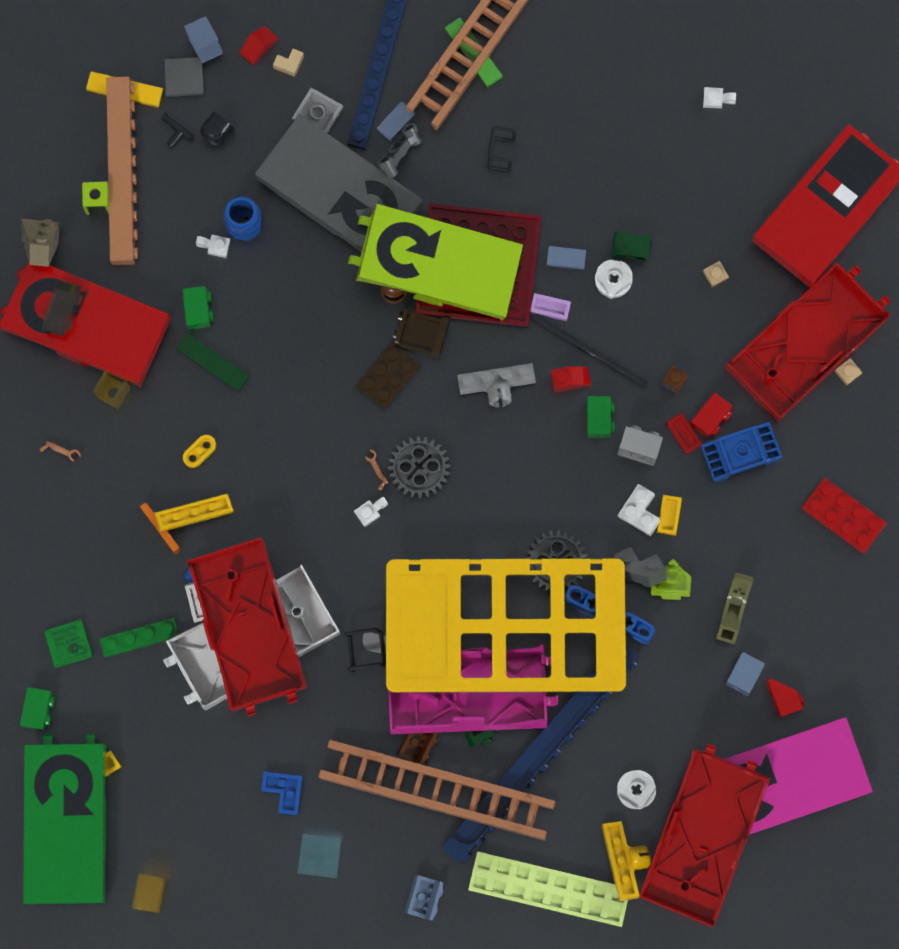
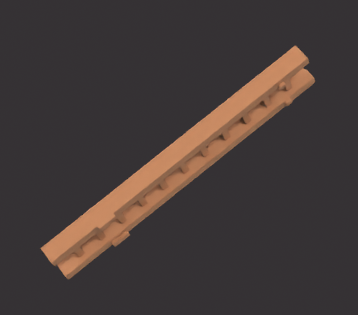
M481 0L407 104L406 111L413 113L420 101L423 102L425 106L434 112H438L431 122V126L438 130L529 0H517L515 4L509 0H493L510 11L505 19L487 8L492 0ZM482 14L500 25L495 33L477 22ZM472 28L490 39L484 48L467 37ZM461 43L480 53L474 62L456 51ZM451 58L456 59L469 68L464 77L446 66ZM441 72L459 83L453 92L435 81ZM430 87L448 97L443 107L425 96Z
M329 740L328 748L342 752L344 755L339 763L338 774L320 770L319 778L321 780L546 841L547 831L533 828L538 807L541 806L554 810L556 805L554 800ZM350 755L363 758L357 779L344 776ZM369 760L381 763L375 784L363 781ZM387 765L400 768L394 790L381 786ZM406 770L419 773L413 794L400 791ZM425 775L437 778L431 800L419 797ZM443 780L456 783L450 805L437 802ZM463 785L474 788L468 810L457 807ZM482 791L493 793L487 815L476 812ZM501 796L512 798L506 820L495 817ZM520 801L531 804L525 825L514 823Z

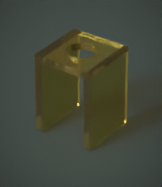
M105 370L93 392L98 399L119 409L131 388L126 381L122 384L113 379L109 372ZM111 388L119 390L114 398L108 395Z
M138 874L132 908L159 913L166 879Z

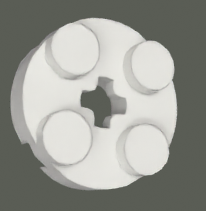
M607 260L596 271L595 285L601 294L610 299L621 297L630 290L633 278L632 271L622 261ZM610 275H617L619 277L617 283L609 281Z
M644 771L627 772L618 782L617 795L624 806L640 810L650 805L656 795L655 782ZM640 785L641 794H632L633 790L631 787Z

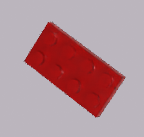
M825 477L801 508L862 554L866 552L886 525L884 520Z

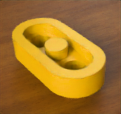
M210 435L199 437L184 452L183 461L185 465L189 468L200 466L215 451V439ZM205 443H210V447L207 449L204 448L203 445ZM196 456V461L191 462L190 457Z

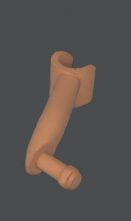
M46 441L47 444L39 449L43 452L46 448L50 447L56 452L69 456L72 462H75L72 459V455L75 453L81 458L78 450L69 451L49 441Z
M369 450L370 453L374 454V457L369 459L365 456V459L371 463L377 476L383 481L378 487V490L381 491L384 485L388 484V480L376 462L375 451Z

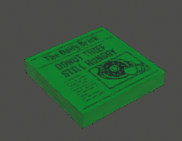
M82 620L44 631L55 668L93 657Z

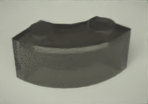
M61 280L53 289L51 301L44 313L42 330L64 336L67 330L71 331L77 305L80 306L83 295L80 294L82 287Z

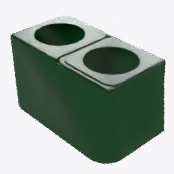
M614 232L612 256L648 261L652 237Z

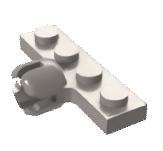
M532 363L457 375L460 395L482 391L487 392L489 404L496 408H499V399H502L503 407L510 404L511 387L536 383Z

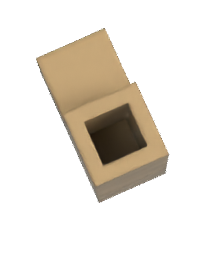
M292 49L288 59L277 55L273 68L295 77L304 58V53Z

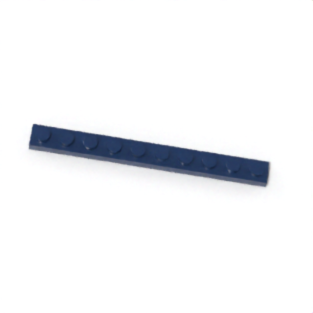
M387 0L347 142L348 146L366 150L407 0Z

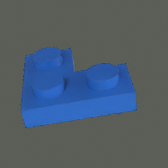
M263 772L261 791L280 794L278 813L298 816L303 776Z

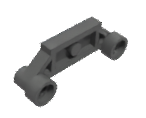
M414 123L408 124L402 129L404 137L397 142H393L377 162L380 170H383L388 178H393L398 174L395 167L398 166L400 159L407 154L406 151L410 146H416L422 142Z

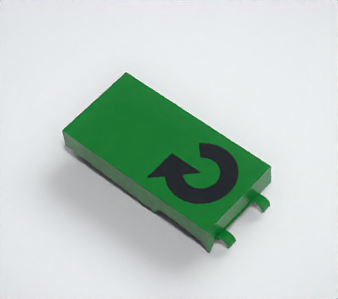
M87 734L86 744L52 745L53 735H44L43 745H25L23 904L105 903V772L107 745L95 744L96 734Z

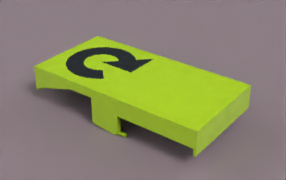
M376 204L373 208L371 217L359 216L358 225H366L368 229L361 257L351 255L348 264L359 267L356 281L411 292L415 294L413 299L433 305L442 306L445 303L499 318L501 321L506 317L523 244Z

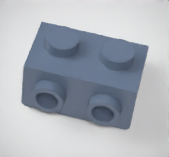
M415 874L404 913L432 921L438 911L437 904L439 898L443 894V882Z

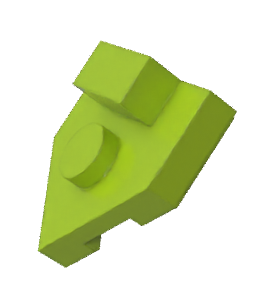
M672 559L665 566L667 580L652 586L651 595L661 596L662 599L681 600V596L690 597L691 576Z

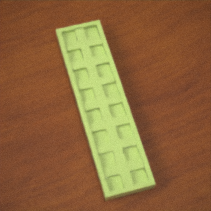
M477 852L468 889L469 891L622 927L628 900L619 901L615 884L482 852Z

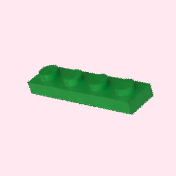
M175 618L100 638L103 655L107 658L170 640L178 636L179 632Z

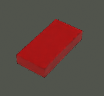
M682 412L665 423L686 455L703 445Z

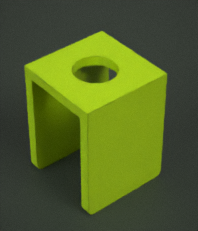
M83 182V208L86 214L90 215V207L105 206L109 214L108 183ZM97 189L100 191L101 194L98 199L90 198L92 190Z

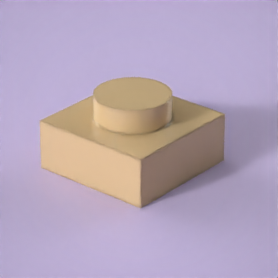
M720 261L703 270L711 287L729 278Z
M851 358L835 370L846 386L862 374Z

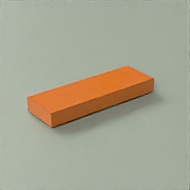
M147 503L142 504L140 508L159 532L154 512ZM159 532L175 555L179 553L181 549L169 532Z

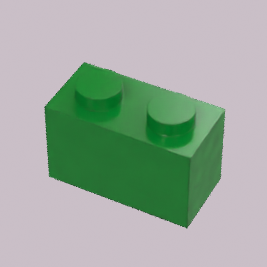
M205 286L184 288L183 298L188 330L211 327L210 321L214 320L213 311L209 310L208 303H212L210 291L207 292Z
M611 396L587 397V438H610L611 432H614V421H611V413L614 414V402H611Z
M27 687L20 722L21 727L46 731V727H49L51 723L49 711L50 708H53L55 696H53L51 691Z

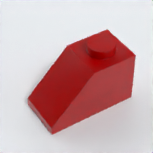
M569 366L554 369L550 372L554 393L591 386L588 367Z
M773 679L766 681L779 718L803 710L802 705H805L802 695L798 694L797 690Z

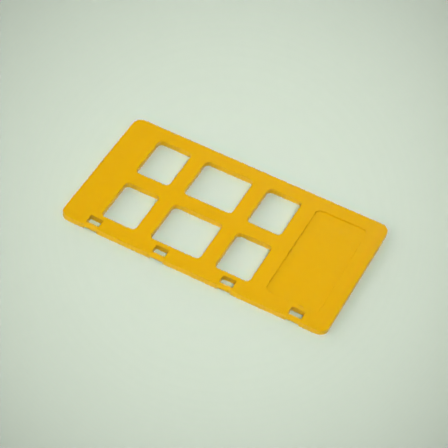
M620 559L390 560L386 565L387 689L391 692L622 691L626 686L624 562ZM409 564H420V571H409ZM469 564H481V571H469ZM530 564H541V570H530ZM590 564H602V570H590ZM463 575L491 576L492 617L490 619L461 618V577ZM566 575L595 576L596 617L594 619L565 618L564 577ZM506 576H550L551 617L549 619H507ZM489 633L492 635V676L490 678H463L461 676L462 634ZM594 633L596 635L595 677L568 678L565 676V634ZM507 634H550L551 676L549 678H508L506 676Z

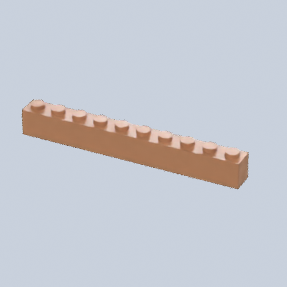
M106 77L110 262L112 265L135 264V259H138V248L134 244V240H138L137 229H134V222H137V210H134V203H137V194L133 192V185L137 183L136 174H133V167H136V156L133 155L132 150L136 148L135 137H132V130H135V119H132V112H135V102L131 101V94L135 93L134 82L131 83L129 77Z

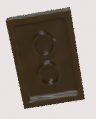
M390 343L355 387L382 409L386 410L421 368V365L393 343Z

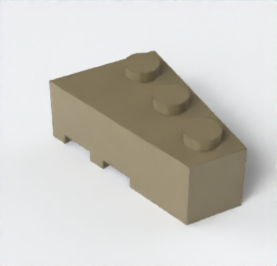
M22 219V242H24V248L26 249L30 265L49 267L59 244V222H54L50 219L43 221Z

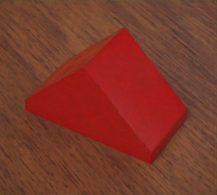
M264 26L250 34L239 53L254 66L279 38Z

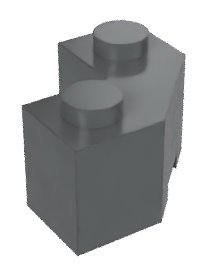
M629 547L614 555V559H620L624 562L625 581L632 583L633 581L641 583L646 587H652L667 580L666 569L657 554L639 562L634 551Z

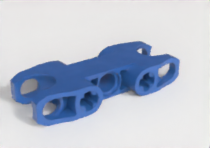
M571 585L564 598L567 605L587 616L595 618L596 605L593 609L589 608L592 603L595 604V594L577 585ZM576 593L580 596V599L573 600L570 595ZM625 612V622H630L628 627H625V636L641 644H648L655 632L654 627L634 614ZM645 629L649 635L644 637L640 635L639 630Z

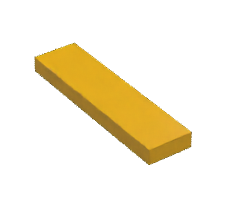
M91 71L86 90L107 95L106 77L113 76ZM134 82L135 93L131 94V101L159 108L164 91L163 88Z
M227 493L154 513L159 532H164L233 513V508Z

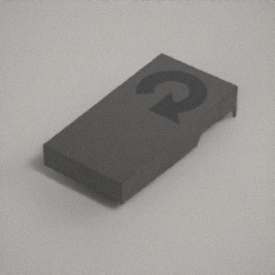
M300 114L255 173L256 179L332 234L341 237L361 252L368 226L358 225L359 216L371 217L372 210L376 204L416 214L423 205V199L393 178H388L380 169Z

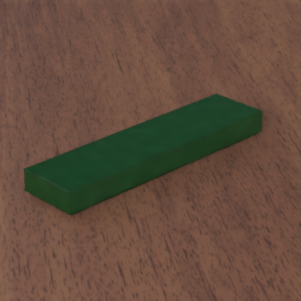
M189 333L186 334L177 347V350L237 392L241 390L249 379L248 374Z

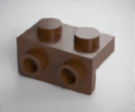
M438 732L406 734L396 755L410 762L421 765L425 764L429 759L431 747L438 740Z

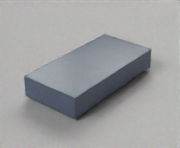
M402 101L377 127V131L390 142L415 116L414 111L413 113L406 111L407 105Z
M549 246L547 266L584 270L586 250Z

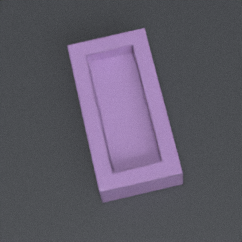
M534 293L530 313L567 321L571 302Z

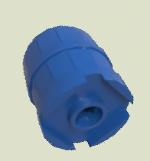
M245 196L235 197L228 202L224 211L225 226L228 233L234 239L249 241L261 232L263 218L258 205L252 199ZM241 218L249 219L246 223L239 224Z

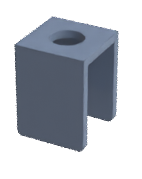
M206 16L184 26L189 41L201 63L223 54L218 43V37Z
M743 652L739 656L725 685L748 696L765 664Z

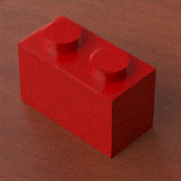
M714 392L691 421L690 425L707 439L711 435L715 436L721 429L719 427L722 421L727 422L733 414L731 412L733 406Z

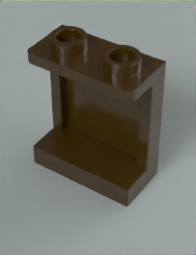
M405 307L404 312H400L397 323H400L399 330L395 329L392 340L395 341V346L439 359L449 319L415 314V312L409 311V308Z

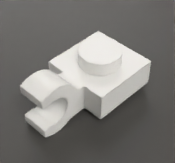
M704 87V108H722V103L735 104L736 93L723 94V88Z
M212 235L211 240L197 236V247L207 248L209 255L227 257L230 238Z
M382 497L374 504L370 500L354 510L364 527L380 518L381 516L378 511L389 504Z

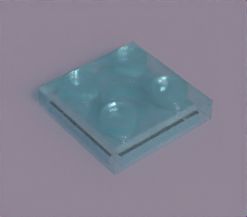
M303 834L297 873L337 879L342 839Z

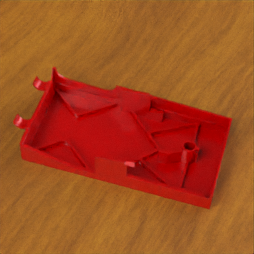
M836 262L796 302L793 301L772 320V323L726 364L725 369L777 422L788 414L889 319L891 314L883 308L891 300L884 295L876 302L854 280L862 271L857 265L847 272Z

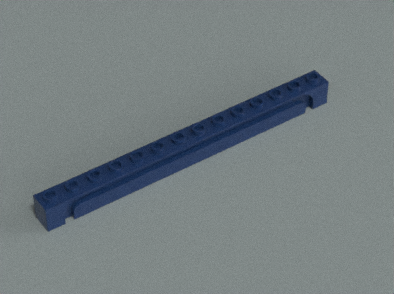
M627 646L626 671H632L638 664L636 661L638 655ZM596 670L591 674L589 678H593L596 676ZM576 692L496 785L520 792L525 787L530 789L536 782L534 777L538 772L542 774L549 767L547 762L551 757L555 759L562 752L560 747L564 742L568 745L575 736L572 733L577 728L581 730L587 723L585 718L589 713L594 715L600 708L598 703L602 698L606 701L613 692ZM493 793L486 795L478 805L476 812L487 815ZM501 796L496 818L500 816L504 818L508 814L512 798ZM466 819L441 848L459 864L461 861L465 863L472 856L470 851L474 846L478 848L485 841L483 836L486 832L491 833L496 827Z

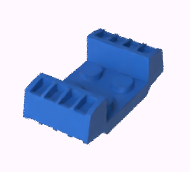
M770 422L753 426L701 445L715 483L728 479L729 476L763 464L767 466L778 462L783 458Z

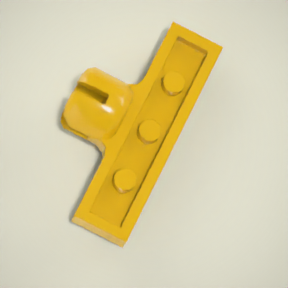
M622 821L602 824L601 827L619 901L639 898V891L634 871L647 869L650 866L651 857L646 854L649 853V850L645 845L628 846Z

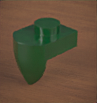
M486 730L476 736H473L471 731H465L470 748L480 743L484 746L492 742V737L495 736L493 730Z

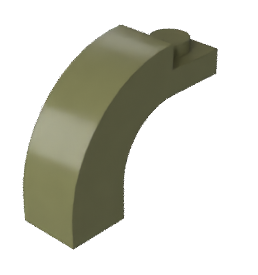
M735 572L721 615L716 639L735 644L754 577Z

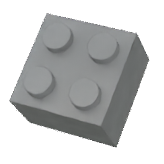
M626 426L617 455L654 466L663 437H660V434L654 431H649L648 433L641 431V428L638 426Z

